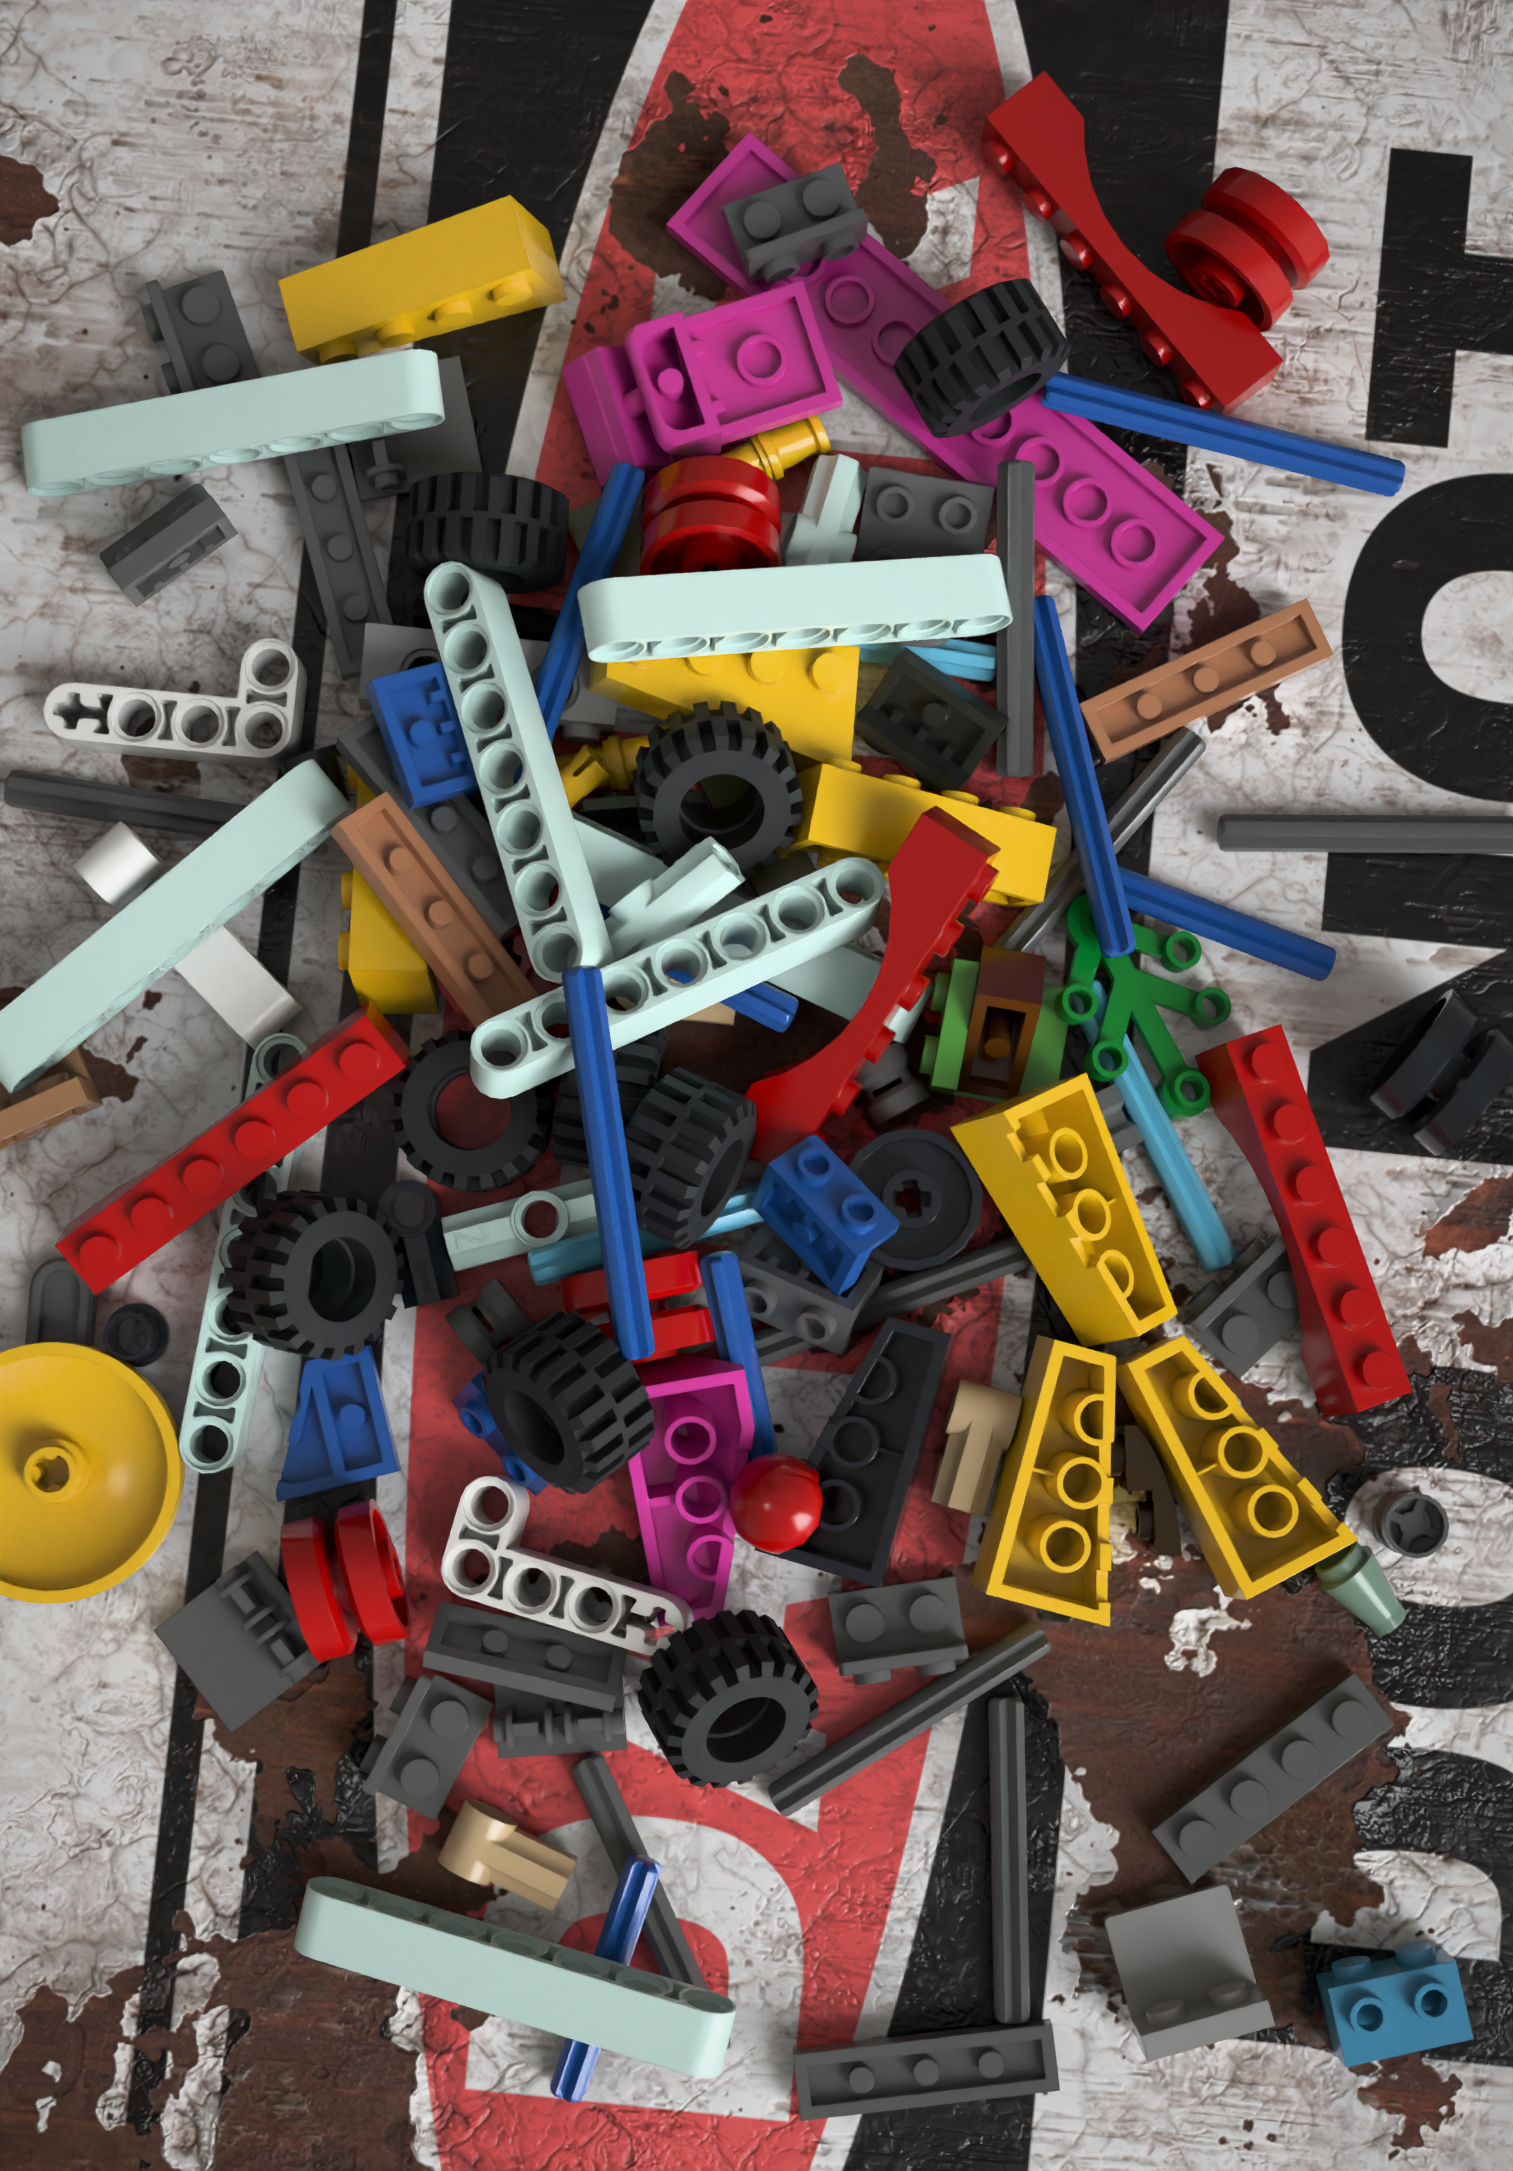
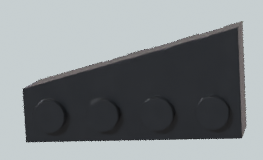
M888 1316L847 1387L845 1395L831 1419L826 1423L816 1441L814 1449L805 1462L816 1469L820 1476L818 1485L821 1488L823 1504L819 1526L803 1545L781 1554L768 1553L757 1548L754 1549L755 1551L877 1588L886 1583L956 1335Z

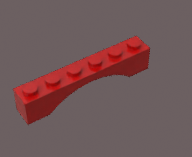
M1043 71L986 116L981 147L989 164L1002 176L1009 173L1023 190L1021 198L1029 213L1040 223L1048 221L1062 238L1060 246L1071 264L1080 271H1084L1087 268L1101 285L1099 292L1107 308L1119 319L1127 317L1141 334L1139 342L1148 358L1158 367L1166 365L1181 384L1178 386V389L1187 405L1228 416L1274 379L1284 360L1244 312L1214 306L1180 292L1150 272L1124 246L1104 216L1091 184L1084 147V118L1046 71Z
M937 805L921 814L887 868L891 896L889 938L879 974L862 1008L843 1032L825 1048L798 1062L769 1070L752 1083L744 1096L755 1102L757 1106L756 1134L750 1156L766 1167L768 1163L810 1135H817L827 1144L830 1137L821 1130L833 1112L842 1117L858 1096L863 1085L856 1081L855 1077L866 1060L876 1065L896 1036V1032L888 1027L900 1007L910 1012L930 983V979L922 974L934 954L945 958L965 928V925L957 921L969 899L979 904L1000 873L998 869L992 866V863L998 856L1001 848Z
M369 1000L318 1038L272 1079L213 1125L151 1168L114 1189L67 1224L55 1247L95 1295L99 1294L407 1066L410 1048L373 1001Z
M1279 1024L1234 1039L1194 1055L1199 1071L1209 1082L1211 1090L1210 1102L1215 1116L1232 1135L1250 1163L1267 1196L1280 1228L1291 1263L1299 1302L1302 1331L1301 1357L1322 1416L1329 1417L1359 1413L1413 1392L1282 1025Z

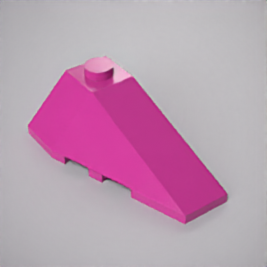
M677 1352L678 1355L632 1364L649 1395L647 1398L653 1408L655 1419L652 1423L655 1431L653 1438L649 1440L650 1444L630 1459L628 1465L651 1587L673 1593L684 1599L691 1608L695 1621L702 1617L706 1619L714 1618L717 1612L724 1610L736 1531L728 1510L733 1481L748 1462L755 1427L744 1364ZM663 1608L657 1613L659 1627L671 1625L665 1621L666 1610Z

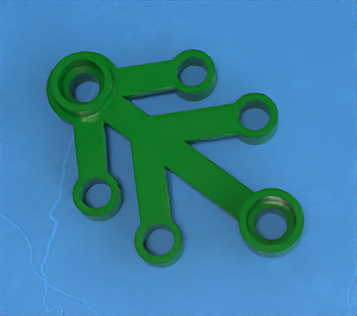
M1087 893L1079 896L1070 904L1065 915L1066 935L1075 947V952L1065 989L1056 996L1054 1009L1058 1018L1068 1025L1082 1024L1095 1015L1098 1009V998L1091 986L1101 961L1111 980V985L1095 1045L1087 1051L1084 1058L1086 1072L1091 1078L1099 1082L1111 1081L1125 1072L1128 1066V1055L1122 1045L1131 1017L1162 1076L1154 1089L1169 1119L1184 1121L1202 1113L1207 1108L1211 1098L1209 1082L1199 1070L1187 1067L1155 1005L1189 1017L1192 1023L1199 1028L1211 1029L1228 1019L1231 1013L1229 997L1219 988L1209 987L1197 992L1135 969L1129 955L1117 958H1104L1100 952L1095 927L1091 923V910ZM1132 923L1136 940L1134 951L1159 959L1161 965L1167 971L1182 973L1196 965L1200 960L1202 953L1201 945L1193 934L1179 931L1167 936ZM1173 943H1179L1186 950L1187 959L1185 962L1179 961L1172 952ZM1070 994L1078 996L1083 1001V1014H1077L1069 1007L1068 998ZM1203 998L1209 999L1215 1005V1018H1211L1204 1013L1202 1009ZM1100 1051H1105L1112 1056L1114 1061L1112 1071L1103 1069L1099 1064L1098 1055ZM1182 1081H1187L1192 1086L1195 1093L1194 1101H1189L1182 1095L1180 1090Z

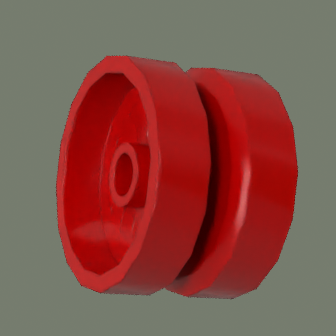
M1240 167L1228 168L1219 175L1204 193L1201 200L1202 210L1187 212L1168 234L1164 246L1168 259L1179 277L1198 298L1214 306L1244 312L1260 332H1268L1293 301L1292 291L1305 289L1324 268L1330 258L1328 244L1316 222L1295 199L1277 184L1247 169Z
M708 455L685 458L666 466L647 483L641 505V528L643 532L640 546L641 576L782 567V547L779 539L782 530V504L776 484L763 470L740 459Z
M698 1251L643 1261L655 1351L649 1357L629 1360L631 1364L678 1355L677 1349L716 1340L708 1307L694 1304L669 1310L667 1297L697 1291L704 1283ZM604 1269L560 1279L566 1312L584 1315L607 1310L609 1323L595 1326L615 1343Z
M374 1499L338 1509L334 1523L335 1538L329 1526L318 1515L281 1525L282 1559L289 1592L303 1637L312 1656L318 1663L345 1656L354 1651L358 1640L357 1622L362 1633L375 1646L404 1639L411 1634L408 1601L399 1558L387 1524Z

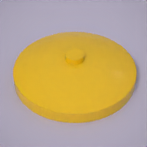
M41 1342L22 1345L0 1353V1595L39 1604L73 1602L97 1595L116 1586L139 1570L161 1546L174 1523L180 1507L185 1479V1462L179 1452L180 1433L170 1408L154 1385L128 1362L112 1356L107 1351L80 1343Z

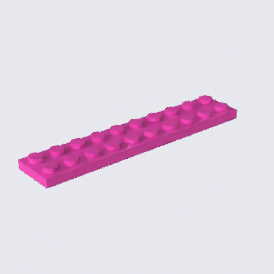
M748 132L666 224L667 233L743 298L803 280L835 377L956 480L995 486L991 510L996 514L998 464L1007 460L1033 462L1035 466V547L1136 634L1141 636L1219 547L1225 537L1086 418L1043 407L1040 403L1042 387L1015 408L978 429L959 436L935 438L893 372V366L907 343L923 327L953 305L870 234L867 233L866 241L859 243L860 247L854 253L842 259L825 261L824 257H820L801 264L800 270L785 280L766 283L763 278L748 284L722 217V206L801 177Z

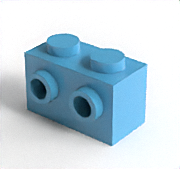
M1431 1942L1410 1943L1396 1948V1957L1371 1962L1368 1956L1347 1957L1331 1964L1332 1971L1316 1974L1332 2049L1345 2067L1474 2039L1456 1960L1442 1947L1434 1948Z

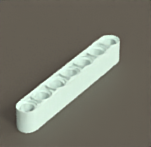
M411 349L39 420L22 426L20 435L27 492L38 497H61L425 429L441 424L445 420L437 354L429 350Z
M992 554L614 577L591 582L581 587L577 592L588 657L592 661L600 663L978 636L1001 630L1011 624L1013 620L1001 561L998 556Z
M455 561L442 563L432 570L426 580L424 587L425 605L531 964L535 972L544 980L562 984V973L568 969V953L575 944L577 945L578 954L572 967L594 965L599 969L614 963L612 945L506 594L501 584L463 563ZM469 590L468 598L464 605L461 606L463 596ZM487 647L486 656L479 665L480 654ZM502 706H505L504 715L496 725L497 713ZM522 764L523 771L521 778L514 785L513 779L515 772L518 769V767ZM540 824V836L532 846V833L536 826ZM558 883V898L554 905L550 907V892Z
M314 759L304 761L286 773L0 1011V1082L10 1094L23 1090L44 1075L331 836V829L339 821L355 812L352 805Z
M571 810L599 903L612 908L644 881L652 876H655L657 879L669 869V867L663 864L662 853L654 854L648 846ZM540 824L536 826L532 833V846L540 836ZM735 888L694 921L692 925L696 926L756 898ZM786 918L781 921L792 930L809 928L804 921L798 918ZM848 942L765 981L851 1021L862 1008L879 974L883 958ZM733 943L723 947L727 953L736 957L752 954L747 947L741 944ZM931 982L910 1012L900 1007L888 1026L896 1032L894 1041L904 1044L907 1042L934 988Z
M850 857L842 859L601 968L605 1001L619 996L632 1000L636 1005L630 1010L618 1011L606 1004L612 1050L618 1049L866 934L872 929L877 920L885 891V880L880 869L874 863L864 858ZM853 892L862 896L866 902L860 904L848 903L839 894ZM786 918H798L804 921L809 928L792 930L781 921ZM733 943L741 944L747 947L752 954L736 957L727 953L723 947ZM673 970H682L691 974L694 980L689 983L679 984L668 980L664 974ZM563 986L492 1017L477 1027L471 1039L470 1074L473 1084L481 1093L498 1099L513 1097L575 1068L570 1037L564 1039L555 1038L545 1031L546 1028L553 1024L562 1023L568 1025ZM501 1050L513 1054L517 1060L510 1065L495 1066L487 1062L485 1056L491 1052Z
M275 1033L266 1037L257 1046L253 1055L245 1099L274 1077L271 1062L279 1050L286 1047H294L301 1054L310 1045L288 1033ZM305 1142L264 1171L269 1172L275 1178L277 1193L286 1190L296 1191ZM248 1184L225 1200L179 1437V1452L183 1461L192 1470L202 1474L216 1473L236 1465L244 1456L266 1351L265 1345L252 1339L254 1333L246 1331L239 1335L233 1333L226 1327L223 1320V1312L228 1304L226 1296L233 1291L232 1284L224 1282V1268H232L234 1257L227 1254L231 1240L239 1242L243 1233L238 1229V1226L244 1217H257L255 1205L247 1195ZM223 1361L232 1363L240 1374L238 1391L229 1398L219 1395L211 1384V1374L214 1368ZM208 1425L219 1427L228 1439L227 1452L219 1461L208 1459L199 1447L201 1432Z
M321 1876L308 1880L293 1944L296 1951L302 1955L694 2077L710 2078L721 2074L736 2012V2004L731 1999L714 1991L336 1877Z

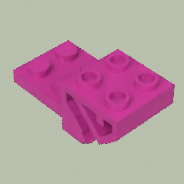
M803 280L685 318L682 311H678L635 325L625 333L624 346H596L561 368L563 382L601 495L611 467L616 461L629 463L643 470L645 474L644 483H646L662 468L682 459L708 455L720 456L721 445L842 407L843 402Z

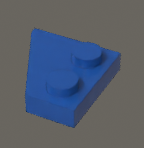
M371 1345L365 1346V1350L354 1356L343 1353L341 1360L330 1361L319 1358L305 1362L299 1388L300 1398L296 1414L292 1418L287 1440L289 1446L281 1480L278 1481L276 1488L278 1502L401 1470Z

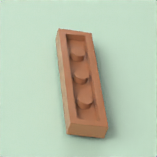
M1307 598L1080 703L1084 727L1102 764L1105 765L1176 732L1181 727L1191 725L1329 660L1334 653Z
M387 791L339 821L331 829L330 834L476 1029L486 1020L539 997V994Z

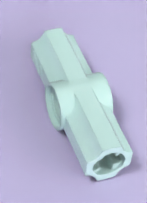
M820 454L813 464L800 510L792 518L781 544L782 567L851 562L857 542V536L852 533L862 504V497L867 487L866 483L869 473L861 468L859 461L842 454L834 456Z
M711 836L707 837L692 847L680 859L676 860L673 863L674 865L657 879L655 876L650 877L608 911L611 916L604 922L612 945L614 962L694 927L692 925L694 921L745 881L738 863L725 847L717 843ZM574 945L568 953V969L576 961L578 954L577 945Z
M591 1178L547 1190L531 1191L521 1197L441 1218L447 1250L455 1272L522 1255L537 1247L598 1230ZM538 1202H548L556 1207L559 1213V1224L552 1235L538 1239L527 1231L525 1216L532 1205Z

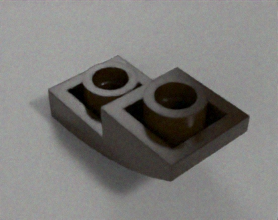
M1117 1423V1437H1114V1442L1111 1443V1476H1119V1487L1126 1491L1145 1490V1501H1136L1137 1539L1147 1540V1550L1156 1556L1182 1555L1175 1504L1162 1466L1138 1425Z

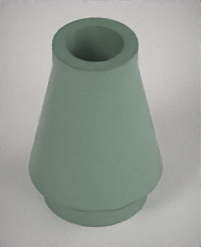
M1356 1541L1317 1562L1315 1572L1321 1578L1320 1588L1366 1623L1377 1636L1390 1633L1403 1622L1407 1611L1397 1600L1369 1546H1360Z

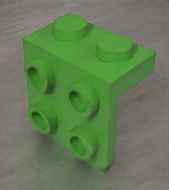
M954 958L949 966L948 974L941 972L936 974L930 1010L940 1011L941 1014L937 1036H925L919 1073L929 1074L928 1091L1000 1104L1007 1100L956 1091L980 963ZM1049 983L1043 984L1042 1006L1019 1094L1059 1080L1068 1024L1062 1022L1056 1015L1054 1002L1059 992L1065 989L1064 986ZM1069 995L1068 1004L1071 1008L1073 1001L1071 999V996Z

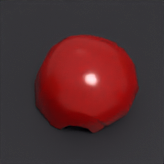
M782 1453L760 1455L745 1464L732 1483L728 1510L736 1532L753 1547L773 1554H781L803 1545L819 1526L823 1504L821 1488L818 1485L819 1472L799 1458Z

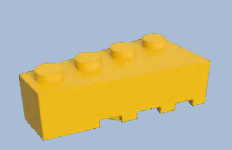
M511 195L277 280L296 351L318 366L356 360L359 356L400 347L410 342L568 300L548 229Z
M845 645L600 663L591 660L588 690L662 720L668 719L667 716L678 709L681 710L684 717L695 713L693 704L707 701L709 710H719L721 701L735 702L737 713L743 714L749 706L761 712L763 724L772 721L780 729L783 741L788 742L796 769L805 771L824 763L826 758L852 761L860 647Z
M826 758L824 763L797 773L803 800L800 801L803 812L800 826H792L795 838L789 848L776 847L778 858L785 860L788 853L797 850L818 854L816 866L822 868L850 857L864 858L874 863L882 872L884 880L889 882L887 868L921 814L937 805L1001 848V851L992 863V866L998 869L1000 873L982 902L1015 909L1043 902L1057 828L1035 822L1036 814L1034 812L1009 806L999 807L998 811L978 806V797L960 791L946 790L942 791L941 795L920 790V781L907 776L887 774L883 775V779H878L861 774L862 766L860 764L839 758Z
M348 763L349 791H357L356 810L375 799L376 796ZM353 864V871H343L341 879L343 910H351L350 931H340L339 969L348 970L361 1006L372 1000L382 1014H439V990L435 988L429 965Z
M1087 1072L1032 1088L949 1127L1083 1347L1138 1337L1178 1314Z
M1037 1335L1021 1394L1022 1403L1011 1443L1005 1453L971 1579V1584L985 1594L1110 1627L1111 1603L1107 1599L1108 1571H1111L1112 1544L1109 1543L1110 1503H1113L1114 1478L1111 1477V1443L1114 1442L1116 1356Z
M1184 1335L1162 1338L1116 1362V1382L1140 1430L1153 1448L1169 1487L1225 1597L1248 1600L1359 1540L1344 1522H1339L1321 1501L1322 1496L1306 1477H1301L1277 1449L1279 1446L1263 1427H1258L1239 1405V1399Z

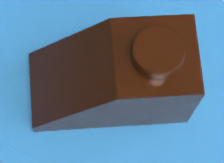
M982 945L978 961L980 965L956 1091L1005 1100L1019 1095L1042 1006L1046 956Z

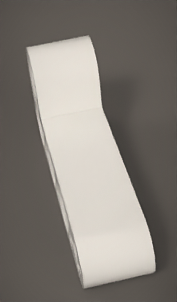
M274 638L261 639L251 644L244 653L241 662L237 698L77 682L64 683L54 688L46 697L43 706L44 720L51 731L68 745L79 750L268 769L281 768L279 762L295 757L301 744L307 673L294 650L284 641ZM278 659L289 662L290 670L287 678L282 683L276 686H266L260 683V673L266 663ZM81 705H83L94 716L107 718L108 728L97 719L82 718L78 720L75 729L67 722L68 715L79 714ZM142 709L154 710L156 721L150 732L139 737L130 736L128 733V723L133 714ZM206 715L218 717L219 728L213 739L205 743H196L191 740L190 731L198 718ZM269 721L282 724L283 733L280 741L275 746L269 749L254 747V732L261 724Z
M119 821L72 865L105 901L119 911H122L171 870L169 865L135 831L122 821ZM225 924L174 966L187 982L254 1050L266 1037L278 1033L304 1008Z
M508 1475L484 1476L475 1479L466 1486L459 1501L441 1566L444 1583L451 1592L472 1601L650 1656L659 1648H663L666 1651L670 1646L668 1638L675 1632L680 1630L683 1634V1631L692 1627L691 1622L694 1621L691 1608L684 1599L673 1593L519 1546L529 1514L530 1498L527 1489L518 1485ZM493 1486L501 1489L509 1502L508 1512L499 1523L490 1520L482 1507L486 1491ZM473 1549L484 1553L490 1564L489 1576L481 1585L470 1581L464 1570V1560ZM532 1568L544 1571L551 1582V1593L543 1604L534 1602L525 1592L524 1580ZM593 1587L605 1590L612 1599L613 1612L605 1623L591 1619L586 1612L585 1597ZM633 1598H635L637 1601H636V1603L634 1604V1606L632 1607V1605H633ZM662 1608L666 1610L665 1621L674 1625V1632L665 1634L659 1639L654 1638L656 1627L639 1620L626 1624V1631L622 1629L631 1612L642 1616H650L660 1612Z

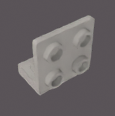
M1225 1883L1213 1884L1112 1913L1104 1917L1105 1929L1137 2042L1148 2062L1275 2026L1268 1999L1257 1986L1231 1892Z

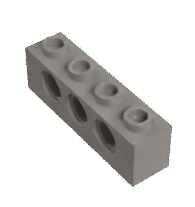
M376 623L365 624L358 697L360 710L372 711L371 714L374 713L365 690L371 679L442 661L433 629ZM519 639L534 687L549 642ZM487 647L480 654L479 665L486 656ZM585 647L570 689L571 698L565 703L556 730L562 731L563 740L594 744L600 742V735L612 736L616 721L617 701L588 690L591 659L588 657L587 647ZM502 706L497 713L496 724L501 721L505 706Z

